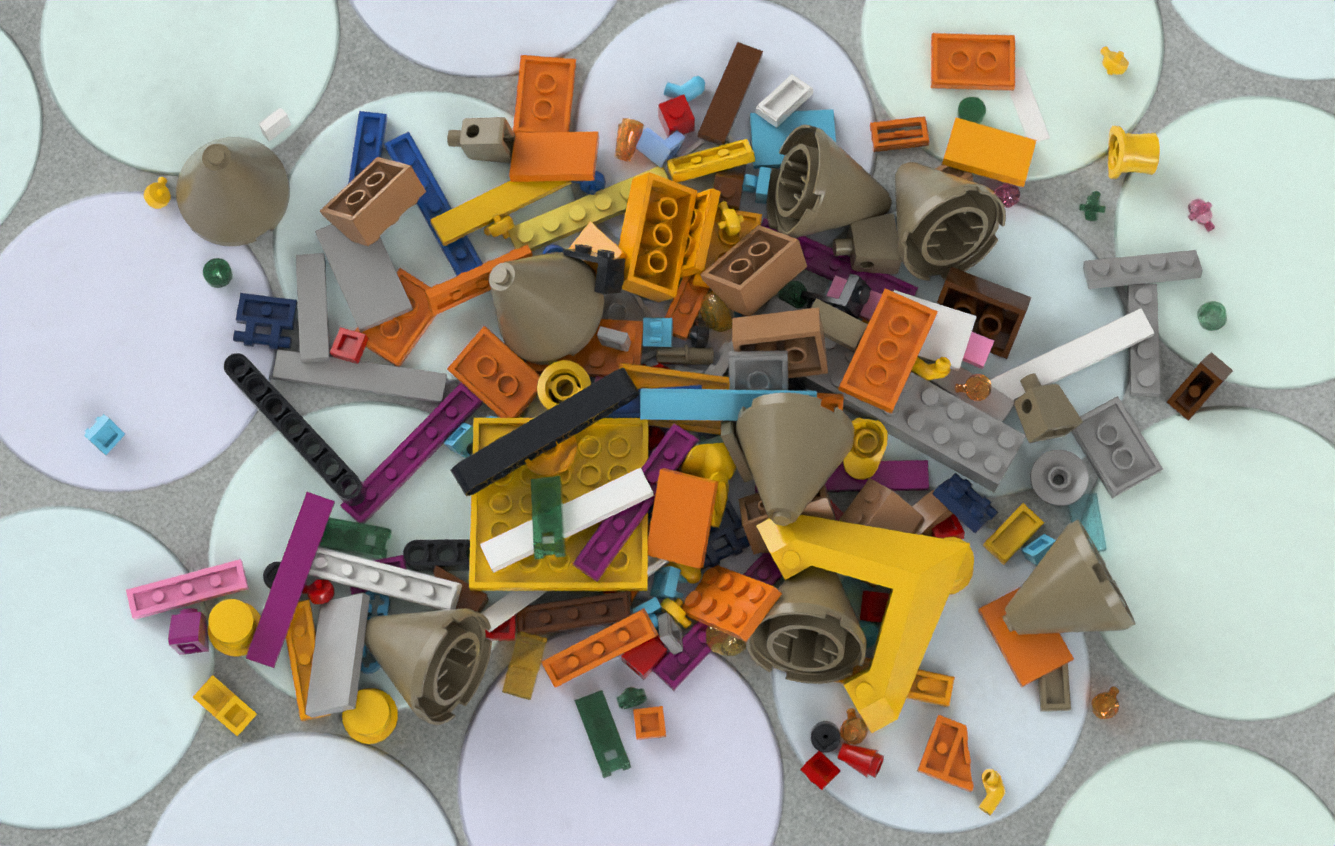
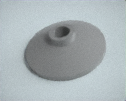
M1051 450L1042 454L1034 462L1030 473V482L1035 494L1042 501L1054 506H1067L1077 502L1084 495L1089 483V474L1084 462L1074 453L1066 450ZM1053 478H1062L1063 484L1056 485L1053 482Z

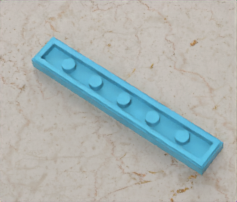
M641 388L640 419L737 421L741 408L745 407L747 409L751 407L753 399L759 396L773 393H798L817 398V391Z

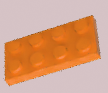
M885 288L838 390L892 414L938 311Z
M601 319L594 336L582 350L574 356L568 354L557 359V361L568 360L578 363L585 369L589 377H605L618 370L620 363L641 365L643 321ZM600 326L628 333L631 340L629 350L625 352L601 345L597 336ZM526 361L539 374H542L549 366Z
M717 565L709 568L703 574L702 580L694 591L687 595L685 603L681 608L685 611L687 617L747 642L782 593L774 586Z

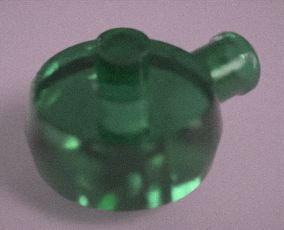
M1093 191L1087 197L1086 204H1080L1079 211H1085V220L1097 221L1099 213H1105L1106 206H1100L1101 193L1099 191Z

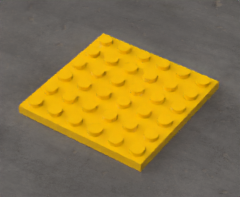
M474 418L473 454L534 418ZM603 418L575 435L577 455L573 464L565 472L555 476H542L531 472L526 465H523L481 491L471 495L469 590L648 591V512L598 582L575 568L573 562L603 520L494 573L480 544L634 470L642 468L648 460V420L640 418Z

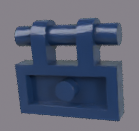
M240 293L236 322L246 324L245 331L235 330L233 341L242 342L244 346L251 347L254 344L269 346V349L279 350L280 347L290 349L292 337L281 336L282 329L294 330L298 308L297 300ZM257 326L272 327L270 335L256 333Z
M955 473L950 479L940 484L932 494L971 531L977 533L998 514V511L990 505L992 502L986 496L983 498L971 487L973 484L969 480H963Z
M730 500L727 501L720 526L716 528L711 525L704 567L701 570L709 566L711 568L720 564L721 560L731 555L734 557L743 553V549L750 546L747 535L737 539L734 533L741 529L743 525ZM724 537L727 545L714 550L711 543Z

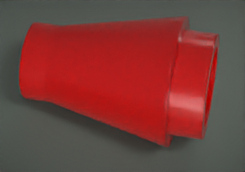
M843 743L837 759L845 762L866 778L869 776L876 778L883 764L884 756L878 754V750Z

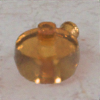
M974 374L966 380L965 384L957 383L955 385L956 393L965 392L974 401L986 399L992 390L991 381L983 374Z
M1112 686L1109 692L1097 694L1092 699L1091 710L1096 717L1109 719L1118 713L1119 701L1116 696L1119 693V689Z
M850 708L846 710L847 719L841 725L840 735L846 743L857 745L866 738L868 727L861 718L856 717V710Z

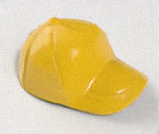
M859 417L852 421L854 426L853 445L843 460L845 471L851 477L864 480L872 477L877 471L886 450L888 434L885 426L879 420L875 421Z
M724 443L696 445L689 451L681 465V471L686 474L710 478L714 472H722L726 474L728 480L732 478L737 469Z

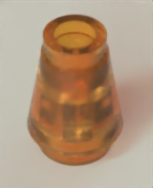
M629 118L622 119L617 129L615 158L627 162L631 161L636 150L635 147L643 132V123Z

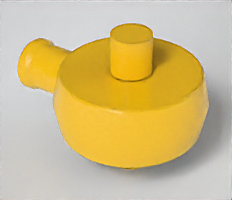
M1108 47L1101 49L1100 53L1104 56L1102 65L1107 69L1106 72L1109 75H1113V73L1122 75L1129 65L1128 60L1124 57V53L1122 51H1118V53L1110 51Z
M159 177L158 182L148 185L144 191V199L152 208L161 209L167 206L170 201L171 194L165 186L167 183L165 177Z
M727 202L719 203L721 222L717 223L718 228H724L729 236L736 235L741 231L740 223L744 222L743 216H737L734 209H729Z
M499 214L492 216L494 222L484 228V234L487 236L492 235L493 237L502 235L504 239L510 237L508 231L515 226L513 219L509 215L500 218Z
M665 598L661 601L660 605L663 613L667 612L676 623H680L685 629L691 625L692 622L685 617L686 613L680 607L683 604L682 600L677 598L674 602L669 598Z

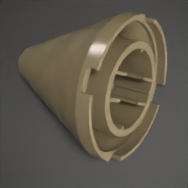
M806 124L801 125L790 133L781 146L779 154L785 156L780 169L772 168L768 186L766 211L770 228L776 229L779 233L790 237L799 238L847 226L858 220L881 216L890 210L892 200L889 197V192L822 129Z
M244 137L220 138L197 149L183 165L176 185V200L185 222L202 239L221 246L250 244L257 241L256 238L269 229L272 231L283 218L290 198L289 179L277 155L264 144Z
M916 162L902 164L895 173L898 251L902 263L913 276L930 281L931 278L929 276L941 275L943 279H946L951 267L965 272L979 263L996 245L998 238L995 234L999 225L1005 226L1006 211L1002 201L993 190L984 185Z
M563 252L546 253L496 265L490 273L489 283L499 330L505 344L519 357L539 365L553 364L557 362V359L568 354L574 356L582 350L594 336L604 309V295L594 292L597 276L595 271L581 259L563 255Z
M798 393L767 394L754 398L752 406L747 409L742 407L738 414L736 433L767 516L780 526L789 525L797 520L852 449L854 426L850 418L838 407L834 408V412L822 407V399Z
M1076 520L1065 527L1005 607L1006 615L1002 616L1010 632L1015 630L1018 635L1120 631L1127 630L1136 624L1115 580L1111 577L1102 556L1080 520Z
M810 566L786 579L778 588L782 595L747 640L746 647L752 659L768 672H771L772 667L787 672V680L811 684L830 683L853 675V668L857 665L862 666L866 654V638L838 574Z
M469 608L373 616L367 620L364 644L415 715L432 725H442L455 718V714L451 713V711L459 703L466 706L470 702L483 679L492 648V641L486 639L485 628L490 630L491 625L486 616Z

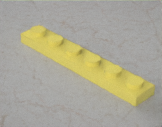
M655 167L597 191L594 195L590 194L515 225L508 231L514 248L518 249L528 245L531 251H534L584 230L589 222L597 225L625 213L632 179L648 172L668 179L664 168Z

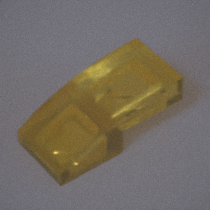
M522 631L518 632L512 659L508 665L503 693L531 700L543 660L547 638Z

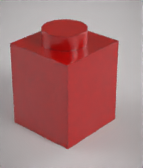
M684 94L658 104V117L667 138L677 130L683 135L695 131V117Z
M659 635L626 651L621 656V659L625 665L645 680L652 672V669L667 655V649L664 647L665 644L661 641Z

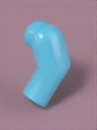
M695 76L682 86L667 82L664 95L675 98L684 94L687 102H690L704 92L705 81L702 77Z

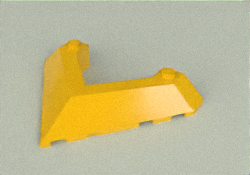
M800 515L795 522L786 526L777 525L771 519L756 525L785 580L810 566H815L891 588L869 667L843 680V685L871 733L897 720L970 543Z

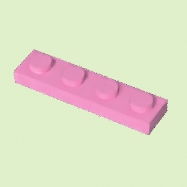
M239 559L127 589L126 592L132 618L136 620L248 590L249 587L243 562Z

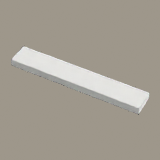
M1142 308L998 375L986 381V383L1015 401L1026 393L1020 383V380L1025 376L1035 373L1042 386L1050 385L1154 336V331Z
M639 468L480 544L494 573L654 496L642 469Z
M321 547L318 548L309 576L439 610L456 609L462 584Z

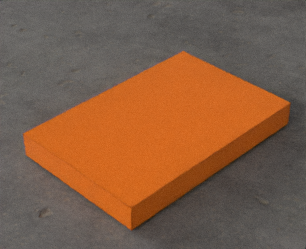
M932 33L931 88L1014 90L1015 35Z
M521 55L513 125L514 133L570 132L576 59Z
M598 131L515 133L509 173L510 181H594L600 139Z
M401 268L396 273L413 310L363 332H360L358 327L355 329L356 332L366 334L369 338L366 348L396 367H400L437 316H433L429 310L425 290L431 287Z
M485 326L481 328L447 368L451 374L500 418H519L538 396L537 384L540 374Z
M660 469L648 536V556L698 569L704 567L718 481L670 469Z
M1019 587L979 608L978 612L1022 688L1043 675H1047L1062 667L1064 664L1070 663L1074 658L1060 633L1018 635L1015 630L1009 631L1002 616L1006 615L1005 607L1020 589Z

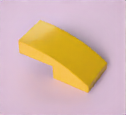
M213 675L193 696L199 704L236 736L257 715L256 712Z

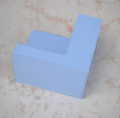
M646 128L643 130L635 148L662 168L667 164V160L677 156L685 136L677 130L664 140L650 128Z

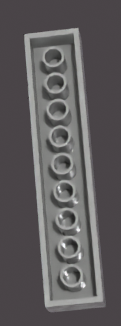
M773 296L762 314L798 309ZM824 337L828 374L797 377L804 382L807 389L817 391V393L843 394V409L863 419L879 420L885 426L888 434L986 489L995 492L1026 435L912 372L905 383L892 414L838 390L855 351L853 352Z

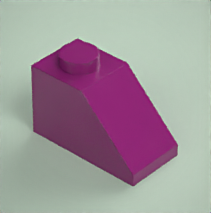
M195 608L180 610V614L172 615L168 637L169 646L179 655L209 652L207 617Z

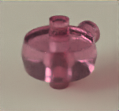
M1004 183L994 191L1005 208H1011L1020 201L1021 193L1015 185Z
M1197 198L1188 205L1189 220H1195L1197 223L1204 225L1207 232L1215 228V225L1211 222L1213 215L1210 208L1212 204L1209 201L1204 202L1202 199Z

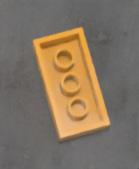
M651 172L632 179L619 241V247L627 254L622 290L658 303L676 298L697 190Z

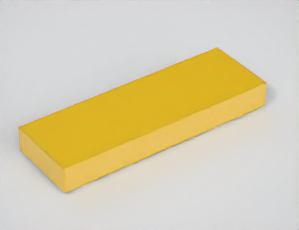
M743 139L667 160L666 163L672 180L678 183L755 162V156L748 140Z

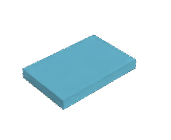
M834 109L794 111L777 128L756 113H750L751 144L755 156L753 169H760V167L780 168L785 156L779 154L781 146L794 129L804 124L822 129L836 142Z

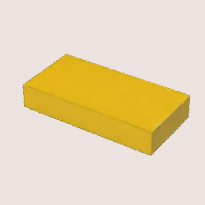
M1022 503L983 543V546L1005 565L1045 522Z

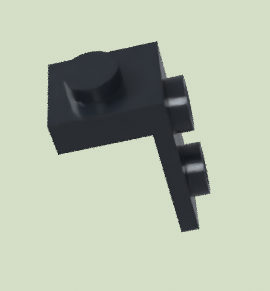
M575 244V249H564L563 255L598 263L594 292L602 294L621 293L624 283L626 259L615 257V252L611 250L598 249L597 252L592 251V246Z
M850 274L839 299L802 291L800 297L807 303L808 309L812 307L817 298L858 319L869 299L871 288L860 276Z

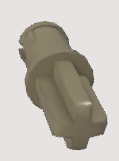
M684 344V347H658L656 350V361L658 364H683L684 367H687V365L710 366L714 361L713 347L691 348Z

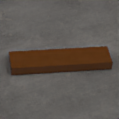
M737 42L698 131V138L720 146L725 145L762 58V50Z
M624 591L526 606L516 613L518 637L524 638L612 625L633 614L631 592Z

